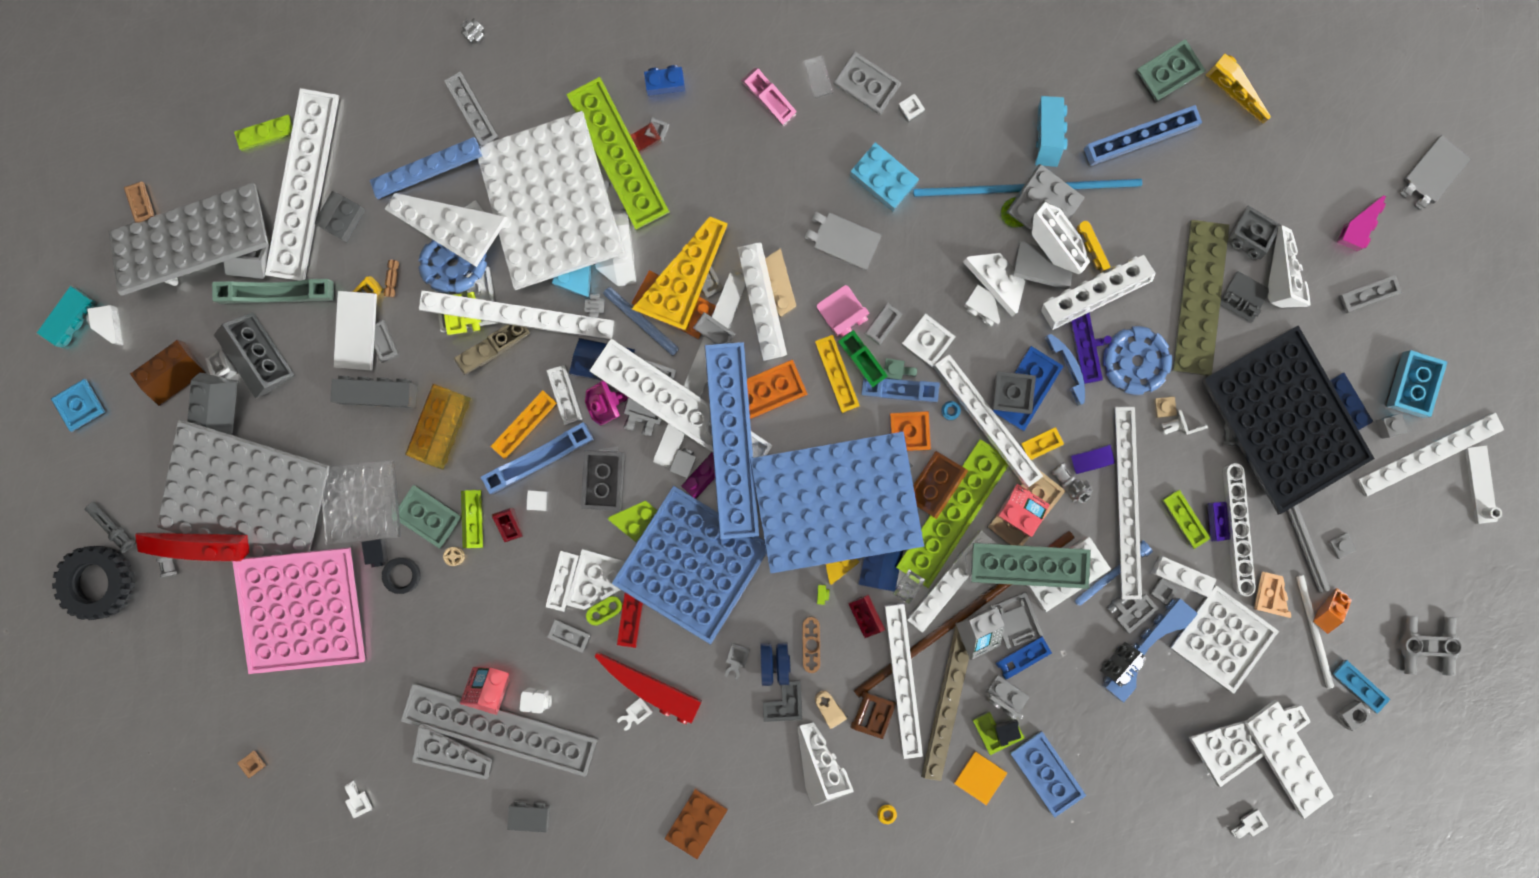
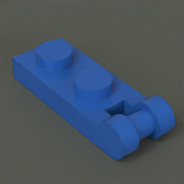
M1040 636L998 660L996 665L998 668H1001L1002 676L1007 680L1052 654L1043 636ZM1011 661L1015 666L1012 669H1010L1007 665Z

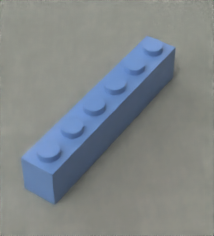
M1196 105L1089 143L1084 148L1090 166L1195 129L1202 124V120Z

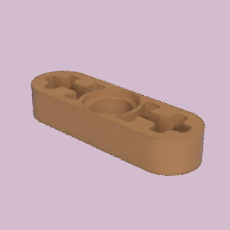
M807 617L802 624L803 667L806 672L815 673L820 668V624L815 617ZM809 620H813V623L817 624L813 628V634L817 633V637H805V633L809 634V628L805 627L806 624H809ZM810 639L817 642V647L814 650L806 648V642ZM805 653H817V656H813V661L817 663V666H814L812 670L809 666H806V663L810 661V656L806 657Z

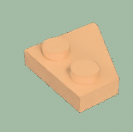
M1262 572L1254 605L1255 610L1291 618V612L1288 611L1286 602L1288 597L1284 590L1283 576Z

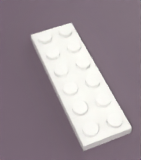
M1273 700L1244 722L1301 818L1305 819L1334 797L1278 701Z

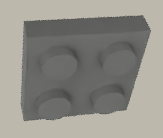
M997 371L993 410L1032 414L1036 376Z

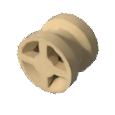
M450 547L445 550L443 559L449 566H457L464 561L465 554L459 547Z

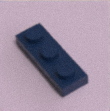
M1343 372L1330 379L1358 430L1371 424L1373 420L1346 374Z

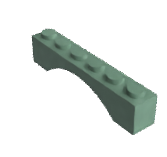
M329 279L267 283L212 282L213 302L219 304L334 301V282Z

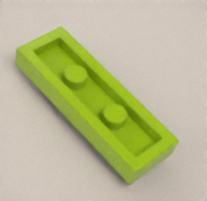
M288 114L234 131L239 150L244 151L291 136L293 122Z
M481 490L461 491L462 547L483 548Z
M1180 490L1175 491L1162 500L1193 549L1211 539Z

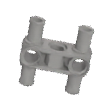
M1405 616V633H1403L1399 641V647L1405 657L1404 674L1417 675V657L1441 656L1443 658L1442 675L1456 676L1455 659L1459 657V653L1462 650L1459 637L1456 635V617H1443L1444 634H1441V636H1430L1417 633L1418 616ZM1412 640L1414 647L1410 650L1408 643ZM1449 642L1452 643V649L1450 651L1447 650V644Z

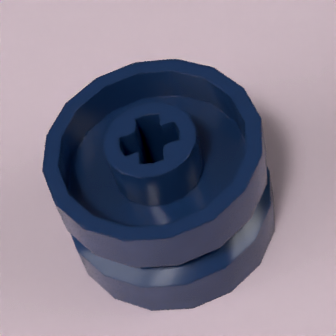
M760 643L762 686H772L774 673H777V683L779 685H789L791 668L788 643H777L776 655H772V645L770 643Z

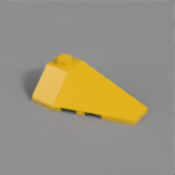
M1224 53L1207 72L1206 76L1264 124L1271 116L1243 70L1236 63V59Z

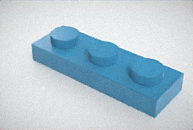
M1344 660L1332 673L1377 714L1391 700L1348 660Z

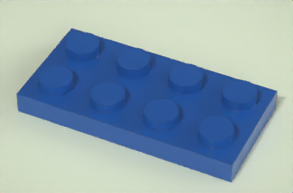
M1030 346L1014 373L1036 376L1032 414L993 410V412L1021 431H1025L1064 366Z

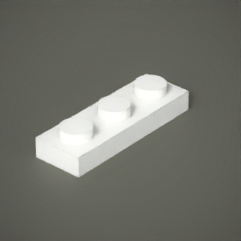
M566 365L547 370L563 424L568 425L583 420Z
M560 551L545 607L565 612L580 555Z

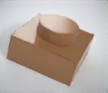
M252 751L237 763L248 779L266 766L256 751Z

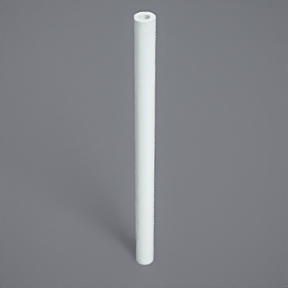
M1304 575L1296 576L1326 688L1330 689L1334 687L1318 626L1313 622L1315 614Z

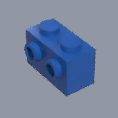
M671 65L667 69L661 70L659 68H650L644 72L648 96L685 91L683 70L678 65Z

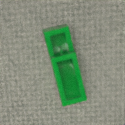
M854 330L837 341L872 388L888 377Z

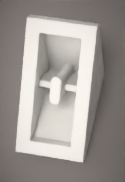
M221 348L205 359L210 375L230 379L238 373Z

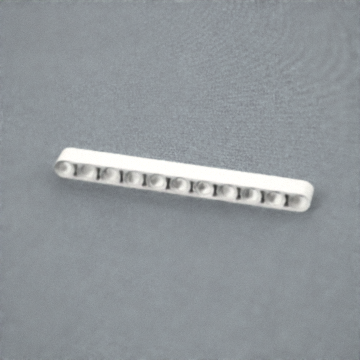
M731 270L712 315L713 319L728 329L746 288L744 274ZM705 336L684 384L685 388L700 398L707 383L705 345L715 344ZM668 424L653 462L670 469L677 451L682 445L685 434Z

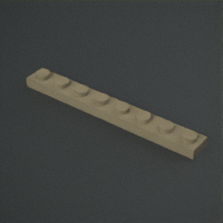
M955 626L921 774V777L936 781L942 780L969 661V656L957 626Z

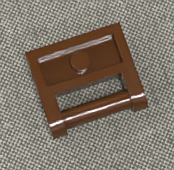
M863 691L861 696L863 699L850 728L883 739L896 702ZM873 701L875 703L866 726L861 725L869 702Z

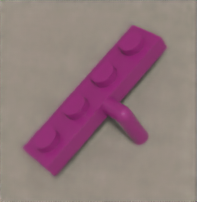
M712 452L681 485L695 499L715 479Z

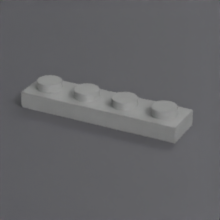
M461 71L444 80L480 145L484 146L489 142L499 139Z

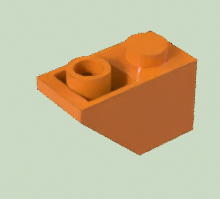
M1336 588L1317 610L1313 622L1329 634L1344 623L1352 600L1347 594Z

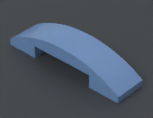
M1052 334L1047 335L1044 338L1052 355L1060 352L1076 386L1070 388V391L1077 406L1084 404L1085 385L1081 369L1075 357L1058 338Z
M863 377L862 395L899 400L938 402L940 383L884 379L872 388Z

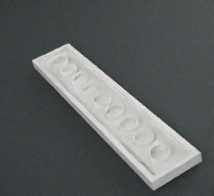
M300 88L266 266V276L293 281L305 280L339 96L336 94Z
M610 339L589 372L713 453L709 403L613 339ZM751 431L753 458L766 456L773 445Z

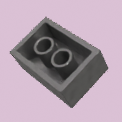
M584 451L581 509L622 510L625 452Z

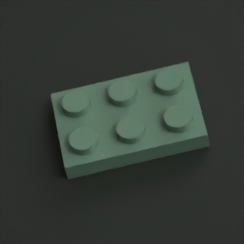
M1184 39L1142 65L1136 71L1154 100L1158 102L1203 74L1206 70L1187 40Z
M415 485L411 487L392 518L439 549L442 548L462 518L461 515Z

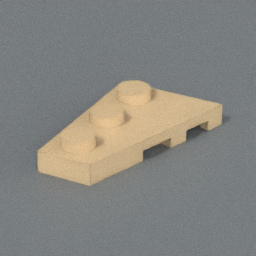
M780 248L765 258L777 313L781 318L796 308V303Z

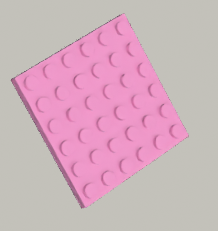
M351 547L244 558L241 562L233 561L248 674L361 663L365 661Z

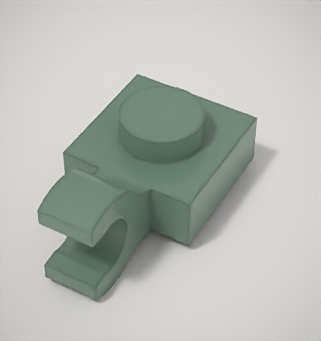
M886 358L884 371L888 375L886 378L902 380L903 375L916 377L917 368L904 367L905 361Z

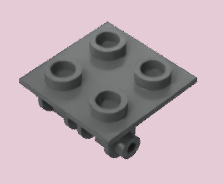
M1237 271L1223 295L1220 305L1252 323L1255 317H1258L1261 313L1260 308L1268 296L1269 288Z
M1124 642L1116 649L1114 655L1103 664L1100 671L1115 681L1118 686H1126L1131 679L1126 672L1133 677L1134 675L1129 669L1131 668L1137 673L1138 671L1132 665L1140 669L1145 664L1146 657L1142 652Z

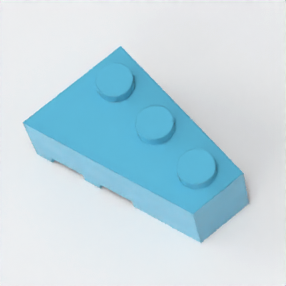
M1041 96L1038 105V141H1036L1038 155L1035 159L1036 166L1041 164L1043 166L1058 167L1063 150L1067 149V138H1064V133L1067 132V122H1064V117L1067 115V105H1064V97Z
M591 265L554 277L552 284L581 297L590 298Z

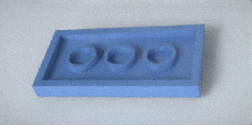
M1042 731L1010 752L1054 818L1086 796Z

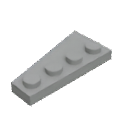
M422 724L418 728L412 759L413 763L488 779L492 764L491 758Z

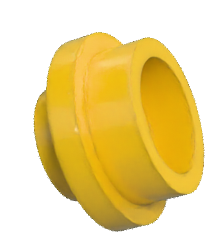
M886 804L878 809L877 816L881 823L891 824L895 821L897 812L893 806ZM889 811L890 816L884 817L883 813Z

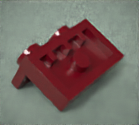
M869 595L859 597L848 603L864 638L885 630Z

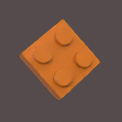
M929 411L890 413L891 434L904 432L907 451L931 450Z

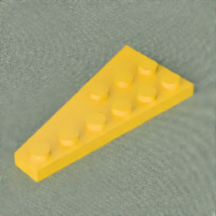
M709 217L693 238L683 247L682 251L656 279L649 290L644 293L638 303L633 306L632 310L686 331L728 223Z

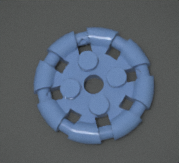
M431 239L432 241L429 244H425L421 250L418 260L420 262L418 267L420 276L426 284L431 285L433 290L440 293H460L470 289L477 280L482 278L486 269V253L476 267ZM438 246L440 250L436 253L434 249ZM451 260H458L455 266L448 265ZM450 280H456L455 284H450Z
M1132 326L1128 330L1122 329L1112 337L1109 346L1105 347L1103 366L1106 367V375L1116 388L1120 387L1125 390V393L1143 395L1147 391L1153 392L1166 381V375L1170 374L1172 355L1168 351L1169 345L1159 333L1155 334L1150 331V328ZM1133 336L1134 341L1129 343L1128 337ZM1146 337L1152 340L1150 345L1144 343ZM1117 346L1122 348L1119 354L1115 352ZM1160 350L1162 358L1157 359L1156 351ZM1135 355L1140 356L1142 359L1140 366H1135L1132 362V358ZM1118 362L1120 369L1115 371L1113 363ZM1155 368L1160 370L1158 375L1153 373ZM1124 377L1130 379L1129 383L1123 381ZM1145 378L1147 384L1142 385L1140 379Z

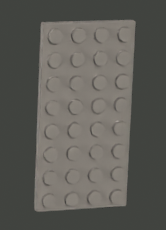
M254 183L155 215L139 223L134 222L108 231L117 291L121 296L269 246L257 187Z

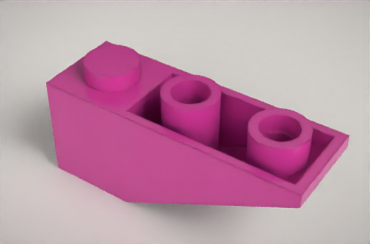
M1383 195L1377 198L1343 226L1337 243L1357 252L1366 248L1371 240L1369 235L1378 224L1376 219L1385 208L1386 203L1384 201L1386 196Z

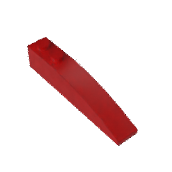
M135 534L137 551L154 556L184 560L241 562L250 553L248 535Z
M600 652L595 654V658L611 675L634 694L659 708L660 713L666 716L672 714L677 717V721L686 725L688 722L692 724L702 700Z

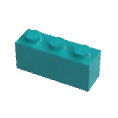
M70 286L37 331V334L54 346L63 348L70 343L71 336L75 330L82 326L83 319L88 314V309L94 308L96 301L80 289Z

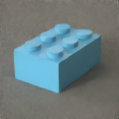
M876 142L854 166L849 175L892 212L919 181V178Z
M1412 350L1402 352L1386 407L1421 418L1431 417L1447 361Z

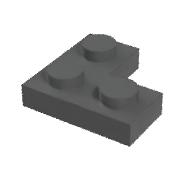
M789 681V685H781L782 701L763 702L764 722L802 720L801 681Z

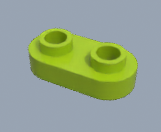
M616 596L604 599L588 609L586 613L587 621L594 626L602 624L620 613L622 601ZM611 602L616 603L615 609L610 608ZM594 612L600 614L599 619L593 617Z

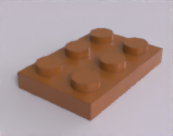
M935 451L913 485L917 507L937 519L968 470Z
M695 788L667 833L665 840L698 859L728 811V808Z

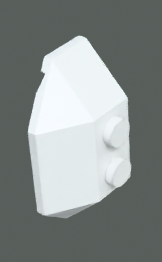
M1044 202L1034 213L1032 236L1054 265L1077 274L1082 273L1090 263L1089 258L1086 257V249L1082 238L1060 208Z
M625 209L613 210V216L625 254L596 263L595 266L600 273L618 287L635 285L637 281L629 216Z

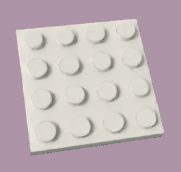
M1214 585L1210 597H1206L1196 610L1197 616L1187 628L1180 632L1170 648L1234 694L1279 631L1221 588Z

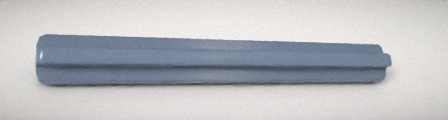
M608 287L603 294L667 352L671 355L677 353L679 348L642 314L633 311V306L615 290Z

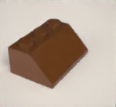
M176 340L130 373L140 389L158 406H161L188 387L196 375L199 373L206 374L207 372L187 344Z

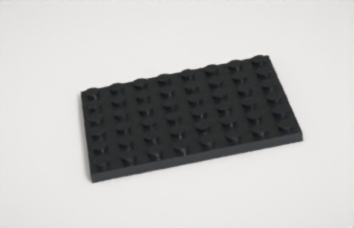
M1299 325L1202 379L1204 386L1278 515L1375 459Z

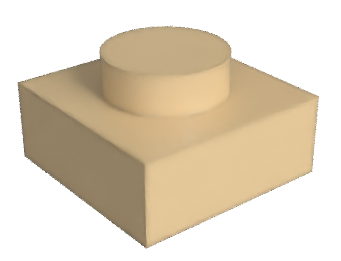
M1175 397L1154 399L1156 418L1177 416Z

